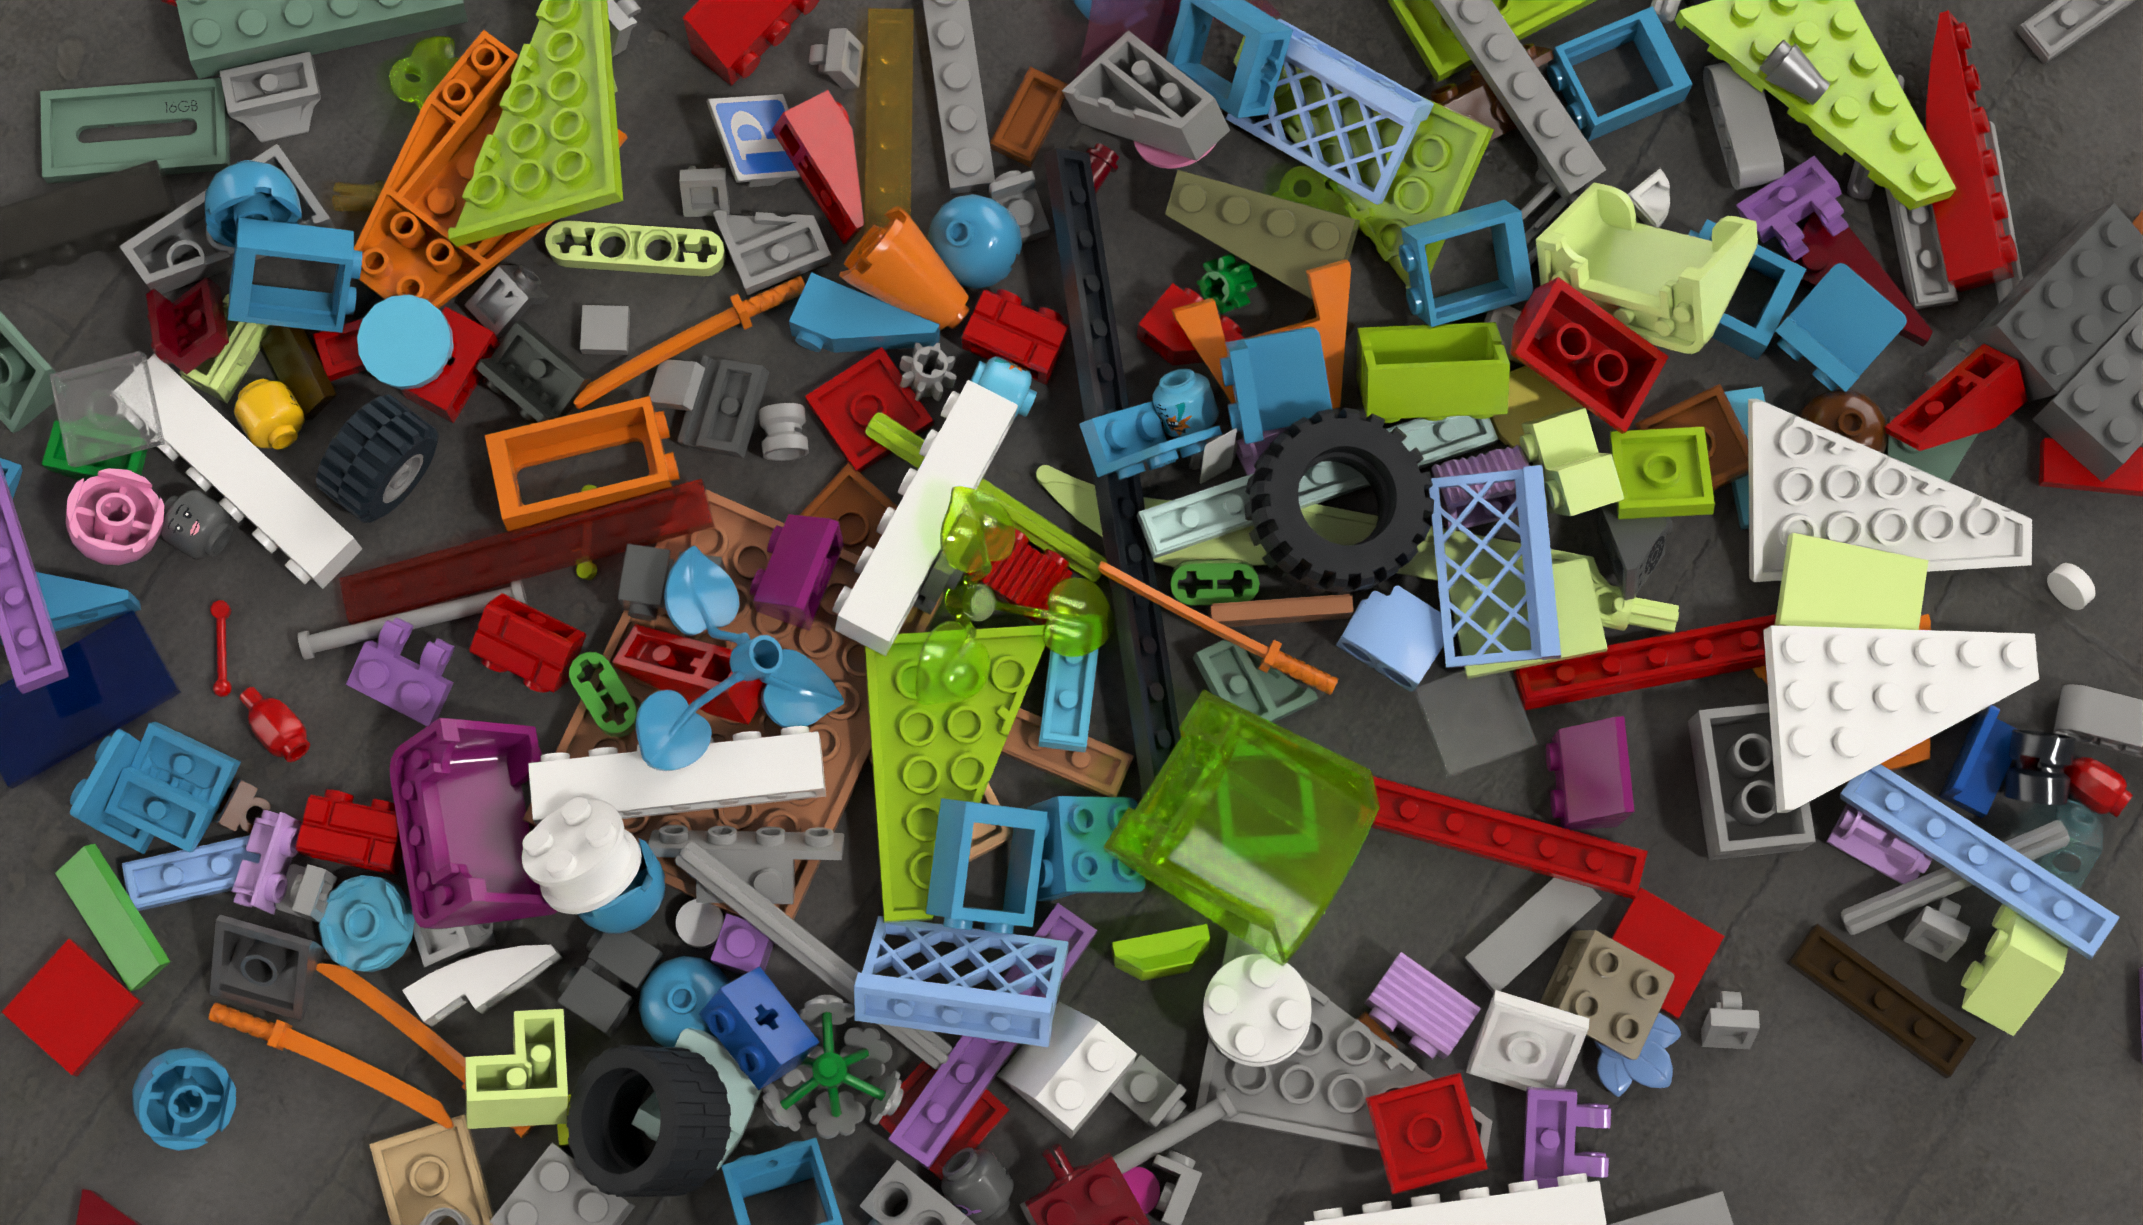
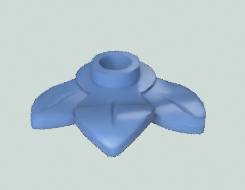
M1658 1013L1640 1055L1636 1060H1629L1594 1041L1600 1050L1596 1069L1601 1083L1616 1097L1621 1096L1628 1089L1632 1080L1650 1088L1669 1087L1672 1082L1673 1067L1670 1056L1665 1048L1673 1044L1681 1036L1678 1026L1670 1018Z

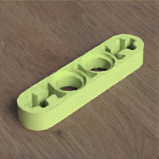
M560 221L552 225L545 237L546 248L552 260L560 266L570 268L712 276L721 270L726 260L724 244L720 237L712 231L701 229ZM565 235H572L575 243L589 245L587 236L593 235L591 240L593 255L587 256L586 247L579 245L571 246L569 253H562L560 246L556 243L564 242ZM613 236L620 237L626 243L625 250L621 255L609 258L600 252L601 244L605 239ZM661 239L670 243L672 247L671 253L664 260L655 261L647 257V246L654 240ZM683 241L686 251L699 252L702 249V244H709L711 251L716 253V255H709L707 262H699L697 254L683 252L685 261L678 262L680 258L678 242Z

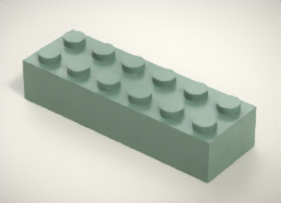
M176 0L189 60L198 79L220 75V71L305 52H310L311 55L468 22L463 0Z

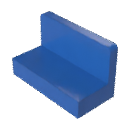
M1990 705L1976 715L1938 796L1980 818L1987 815L2011 764L2012 758L2009 756L2012 730L2017 729L1997 719L2000 709L1993 705Z

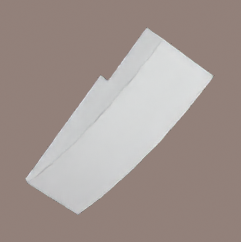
M551 944L525 945L492 950L458 960L429 973L402 991L422 1021L432 1027L468 1001H470L475 1010L484 1014L560 961L562 956Z

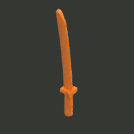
M801 275L744 301L741 300L739 294L731 296L730 300L733 307L671 337L589 383L574 400L575 407L582 409L654 366L741 323L744 330L752 327L751 317L785 303L787 300L799 297L802 294L805 283Z
M1100 562L1097 569L1115 582L1263 658L1258 668L1259 670L1267 673L1272 667L1328 695L1332 694L1338 678L1280 651L1282 643L1273 640L1267 647L1174 600L1108 563Z
M317 964L316 970L361 1000L426 1050L464 1083L462 1088L466 1091L465 1057L406 1009L346 966ZM515 1126L510 1128H513L514 1132L523 1138L534 1126Z
M218 1002L214 1003L210 1010L209 1020L212 1022L222 1023L226 1027L235 1028L237 1031L248 1033L257 1038L260 1037L262 1040L268 1041V1046L283 1051V1048H286L324 1064L405 1104L447 1129L454 1127L452 1119L440 1101L345 1052L292 1030V1025L280 1020H276V1023L267 1022L265 1019L257 1016L253 1017L251 1014L242 1013L240 1010L232 1007L228 1008L226 1005Z

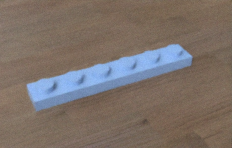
M1882 764L1851 779L1840 793V799L2090 961L2120 918Z

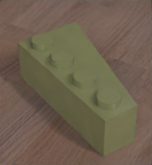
M1177 170L1165 213L1168 217L1312 300L1306 270L1344 259L1349 261L1360 224L1358 219L1182 170Z

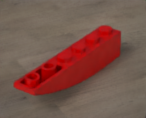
M1947 10L1939 14L1931 56L1926 103V134L1956 187L1950 198L1932 203L1948 282L1959 292L2013 278L2014 274L2011 263L2016 262L2018 257L2013 238L2010 234L2005 236L2002 219L2008 218V209L2002 192L1996 193L1993 177L1999 175V167L1994 151L1992 149L1987 150L1984 134L1990 133V125L1984 107L1977 106L1975 92L1981 90V83L1975 65L1968 64L1966 50L1972 48L1970 33L1966 23H1959L1951 12Z

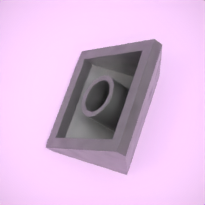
M219 915L215 923L210 995L302 1021L319 974L316 970L317 964L323 962L326 950L312 940Z

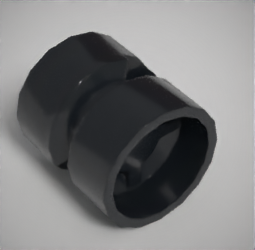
M2012 730L2009 756L2016 762L2014 767L2007 770L2004 796L2025 802L2067 805L2071 778L2064 773V770L2073 764L2076 738L2043 731Z

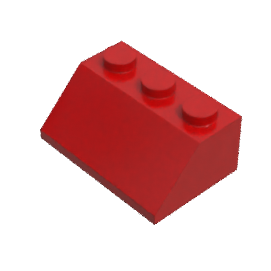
M699 0L683 16L691 53L732 86L740 77L747 78L758 67L761 60L760 56L771 45L774 47L779 45L789 34L793 21L801 13L804 15L810 13L820 0Z
M1559 277L1534 289L1513 325L1511 355L1621 434L1626 433L1669 357Z

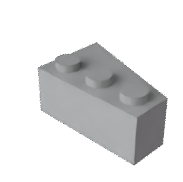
M1129 30L1062 90L1079 123L1196 161L1230 131L1216 99Z

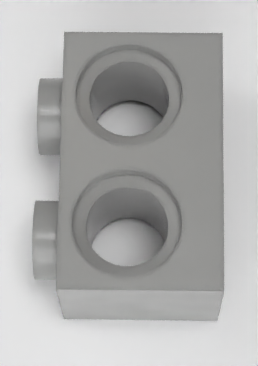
M896 1160L860 1204V1207L873 1217L868 1225H976L964 1213L898 1160ZM904 1199H908L905 1211L893 1217V1209L896 1204Z

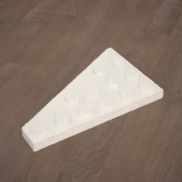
M1758 398L1748 399L1749 578L1753 582L1782 580L1788 535L1792 533L1929 560L1927 572L2032 565V519Z
M1772 625L1764 629L1777 813H1788L2039 680L2035 634Z

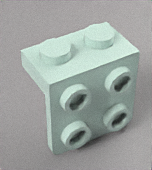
M687 1028L680 1033L675 1047L689 1049L690 1052L699 1053L705 1057L706 1061L712 1064L718 1071V1076L724 1082L728 1092L726 1095L731 1108L730 1139L727 1141L723 1160L717 1166L718 1170L738 1147L763 1089L758 1090L718 1038L703 1030ZM654 1091L639 1107L632 1125L643 1130L650 1139L657 1142L660 1130V1107Z

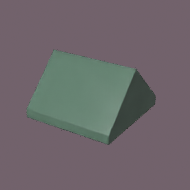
M0 311V420L12 433H15L24 428L70 389V386Z

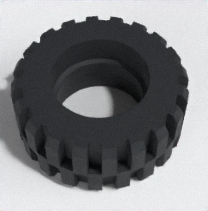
M1344 408L1339 414H1334L1331 409L1318 411L1311 418L1303 417L1294 422L1272 441L1269 447L1259 456L1254 465L1256 470L1248 479L1245 491L1250 495V501L1244 506L1245 520L1253 521L1254 529L1249 535L1254 546L1261 544L1267 554L1262 558L1270 569L1275 565L1280 567L1285 572L1281 579L1292 586L1301 582L1306 584V592L1317 595L1322 594L1324 591H1331L1332 595L1350 594L1357 590L1361 593L1397 573L1400 568L1409 563L1418 553L1417 546L1426 539L1430 526L1425 523L1426 518L1434 512V499L1427 498L1426 490L1432 487L1433 484L1430 472L1421 473L1417 464L1424 459L1418 448L1416 447L1409 452L1402 443L1407 435L1398 427L1389 432L1382 427L1385 422L1384 418L1375 414L1369 415L1366 419L1360 418V413L1357 409ZM1325 461L1343 463L1357 470L1369 482L1377 499L1378 519L1375 529L1365 540L1353 545L1336 544L1318 535L1308 525L1300 509L1298 490L1302 477L1314 465Z

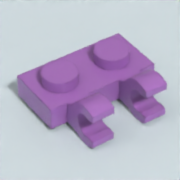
M1815 156L1784 174V177L1776 179L1736 204L1742 218L1757 222L1758 238L1765 243L1776 236L1792 261L1809 252L1808 247L1802 241L1805 238L1804 234L1795 224L1809 214L1815 212L1825 229L1833 237L1849 227L1848 223L1841 216L1844 213L1843 208L1835 200L1836 197L1842 194L1839 184Z
M398 617L393 622L386 620L379 634L378 643L372 640L364 642L346 685L425 726H429L438 719L454 683L442 677V674L455 647L439 638L436 639L435 643L429 641L422 652L419 665L400 655L414 625Z
M1527 1087L1522 1182L1537 1180L1539 1188L1558 1187L1557 1177L1586 1173L1590 1177H1608L1609 1157H1606V1153H1574L1576 1126L1610 1128L1611 1108H1608V1104H1577V1091L1575 1089Z

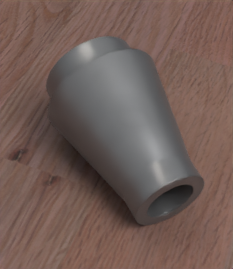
M1784 39L1775 47L1759 68L1767 75L1765 80L1805 99L1811 105H1814L1831 84L1822 77L1796 43L1791 46Z

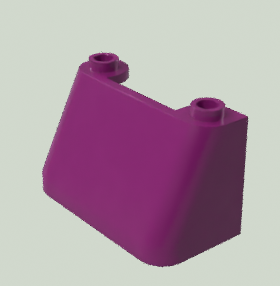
M439 718L405 741L394 751L389 767L390 781L412 912L416 923L424 929H447L549 916L558 912L549 906L542 896L540 885L528 876L522 865V843L525 836L530 832L529 823L523 820L526 814L522 784L530 780L528 763L541 762L542 756L535 726Z

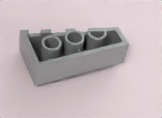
M278 144L252 159V161L275 166L282 170L291 180L298 193L302 220L299 218L297 224L335 229L328 214ZM206 190L119 246L150 290L154 288L163 294L202 280L205 277H211L232 269L234 248L215 241L206 228ZM256 255L255 260H258V259H261V258H264V257H267V256H265V255Z

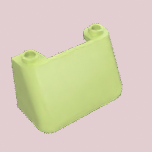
M1594 182L1536 239L1540 283L1542 286L1559 277L1652 345L1681 353L1694 354L1699 352L1713 336L1757 248V222L1736 216H1726L1721 218L1713 227L1712 241L1637 223L1633 202L1625 192L1612 186Z

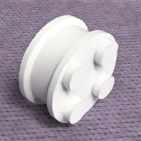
M575 797L569 800L563 807L545 817L525 836L522 843V865L524 870L535 883L540 885L542 896L549 906L558 912L566 914L585 913L608 904L631 884L641 864L642 854L637 840L629 831L624 829L623 820L614 806L602 800L586 799L584 797Z
M1263 954L1238 957L1220 968L1206 989L1203 1003L1206 1029L1216 1048L1236 1063L1250 1067H1266L1280 1063L1298 1050L1308 1033L1311 1021V998L1308 988L1299 973L1281 959Z

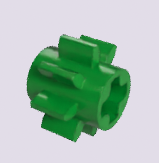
M1232 253L1220 257L1219 260L1215 258L1205 262L1203 267L1207 273L1202 279L1197 280L1204 300L1213 298L1216 305H1218L1220 314L1250 304V299L1246 294L1257 286L1249 269L1251 265L1249 263L1235 262V256Z

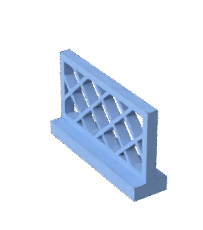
M1278 19V21L1293 29V33L1283 63L1288 78L1279 80L1276 88L1290 83L1297 109L1279 115L1273 98L1268 113L1269 119L1257 123L1248 117L1237 119L1228 113L1226 120L1374 204H1382L1420 122L1427 120L1434 103L1288 22ZM1295 66L1305 72L1297 74ZM1312 75L1320 80L1326 99L1307 105L1299 79ZM1333 87L1343 93L1335 95ZM1350 96L1359 102L1364 120L1345 127L1337 101ZM1328 104L1335 130L1316 136L1309 110ZM1371 109L1377 111L1381 115L1373 117ZM1299 114L1307 140L1294 144L1286 139L1281 120ZM1389 118L1404 126L1395 145L1383 148L1375 122ZM1271 124L1273 131L1264 126ZM1366 126L1374 152L1355 158L1347 132ZM1337 135L1345 161L1331 165L1324 161L1318 142ZM1309 145L1311 153L1301 147ZM1392 151L1390 158L1387 162L1385 153ZM1376 157L1381 177L1375 189L1362 182L1356 163ZM1347 166L1349 174L1340 170V168Z
M1542 465L1526 466L1523 469L1431 478L1433 486L1429 488L1430 498L1434 499L1432 525L1446 668L1537 659H1560L1561 649ZM1515 481L1517 499L1504 515L1483 499L1494 483ZM1485 484L1478 494L1469 487L1471 485ZM1460 487L1474 499L1459 517L1455 519L1441 508L1439 489ZM1478 503L1500 519L1483 540H1480L1461 524ZM1517 508L1519 527L1509 520ZM1442 516L1452 524L1444 535ZM1504 524L1520 535L1521 539L1520 549L1509 562L1487 545ZM1456 529H1459L1478 545L1461 567L1445 555L1444 544ZM1482 550H1485L1504 566L1487 588L1466 572V569ZM1521 556L1524 574L1513 566ZM1446 563L1457 571L1449 581ZM1508 571H1511L1525 583L1526 594L1514 609L1492 593L1493 589ZM1461 575L1483 592L1465 614L1453 605L1449 598V590ZM1487 597L1509 613L1492 635L1470 618ZM1526 602L1529 622L1518 614ZM1451 610L1461 618L1453 629ZM1515 618L1530 631L1531 650L1510 651L1496 638L1511 620ZM1467 622L1484 636L1487 641L1475 655L1455 657L1453 637ZM1491 644L1502 651L1500 653L1484 654Z
M878 916L862 973L858 972L854 985L855 1021L1049 1047L1053 1016L1068 954V941L996 933L973 928L972 930L944 927L943 924L921 921L883 923V916ZM886 934L905 936L911 942L892 950L884 939ZM940 942L954 943L958 949L941 957L931 946ZM993 948L1001 949L1006 955L988 963L980 952ZM921 952L929 960V963L912 971L903 960ZM1035 955L1055 957L1054 962L1038 970L1027 960ZM969 959L978 969L960 977L951 966ZM1016 965L1026 976L1008 984L999 973ZM890 966H893V968L901 975V977L897 978L875 974ZM940 972L949 983L941 984L923 980ZM988 979L998 990L992 991L970 987ZM1036 985L1046 998L1021 995L1019 993Z

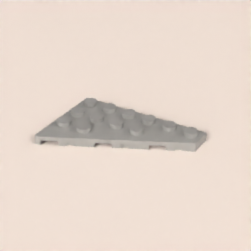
M1229 928L1222 967L1228 962L1245 955L1263 954L1272 956L1245 937L1241 931ZM1306 980L1304 982L1311 998L1309 1030L1298 1050L1284 1061L1266 1067L1241 1065L1223 1055L1209 1037L1195 1110L1218 1098L1216 1092L1224 1088L1239 1114L1231 1119L1226 1115L1219 1119L1220 1121L1375 1151L1380 1150L1365 1098L1434 1080L1433 1077L1419 1068L1415 1062L1330 1001V998ZM1471 1107L1486 1160L1493 1121L1476 1108Z

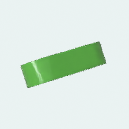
M1238 559L1182 561L1174 567L1169 579L1171 591L1175 598L1187 605H1212L1214 603L1250 601L1258 593L1260 585L1258 574L1253 566L1244 560ZM1236 570H1241L1244 578L1251 579L1250 584L1243 585L1242 593L1238 594L1233 592L1230 585H1217V580L1232 579ZM1187 571H1195L1197 579L1211 580V585L1196 586L1194 594H1187L1185 587L1177 584L1178 580L1186 579Z
M586 652L576 657L569 668V677L573 687L599 728L611 737L629 735L636 728L638 709L610 662L597 652ZM589 664L594 669L604 668L599 673V678L605 689L598 693L591 682L585 681L582 684L580 683V680L585 677L583 668ZM609 697H612L620 709L626 706L629 707L624 713L626 721L619 726L613 720L607 723L604 721L610 714L603 701Z

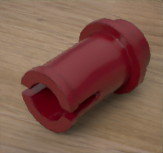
M1096 143L1094 148H1088L1085 152L1090 155L1095 193L1098 192L1109 173H1115L1118 169L1116 163L1119 156L1113 150L1100 143Z

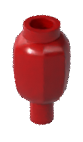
M249 687L242 692L239 699L249 710V726L262 746L271 755L284 757L290 763L303 757L309 750L310 743L307 740V730L298 716L280 700L275 698L264 699L255 687Z
M2076 758L2073 760V764L2064 770V773L2071 778L2069 794L2097 814L2110 813L2117 818L2133 797V794L2126 790L2127 783L2122 775L2093 758Z

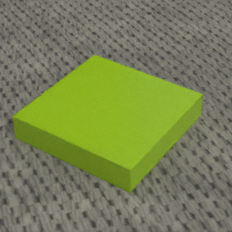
M1704 427L1631 430L1623 434L1618 431L1610 432V454H1612L1624 495V500L1616 502L1618 519L1712 515L1714 513L1715 502Z

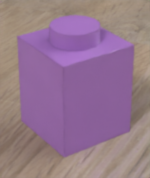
M726 914L711 961L719 968L740 975H745L759 966L765 972L774 942L747 920Z

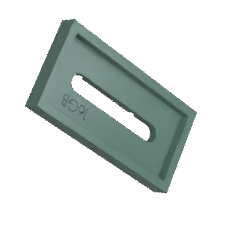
M221 78L40 91L42 178L47 184L221 171L230 166L229 114ZM182 120L197 123V130L191 135L91 143H82L78 139L79 134L83 130L108 128V126L112 125L114 127L175 123L182 122Z

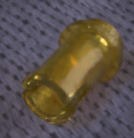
M376 180L374 184L336 182L333 191L340 192V196L332 195L335 211L371 212L385 183L382 180Z

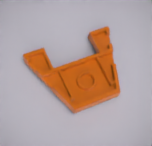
M1346 259L1306 270L1317 314L1316 318L1248 337L1252 338L1306 327L1316 328L1321 337L1332 409L1339 408L1341 403L1351 277L1350 262ZM1209 298L1172 309L1174 318L1207 365L1230 403H1235L1233 385L1224 386L1220 358L1228 356L1215 300Z

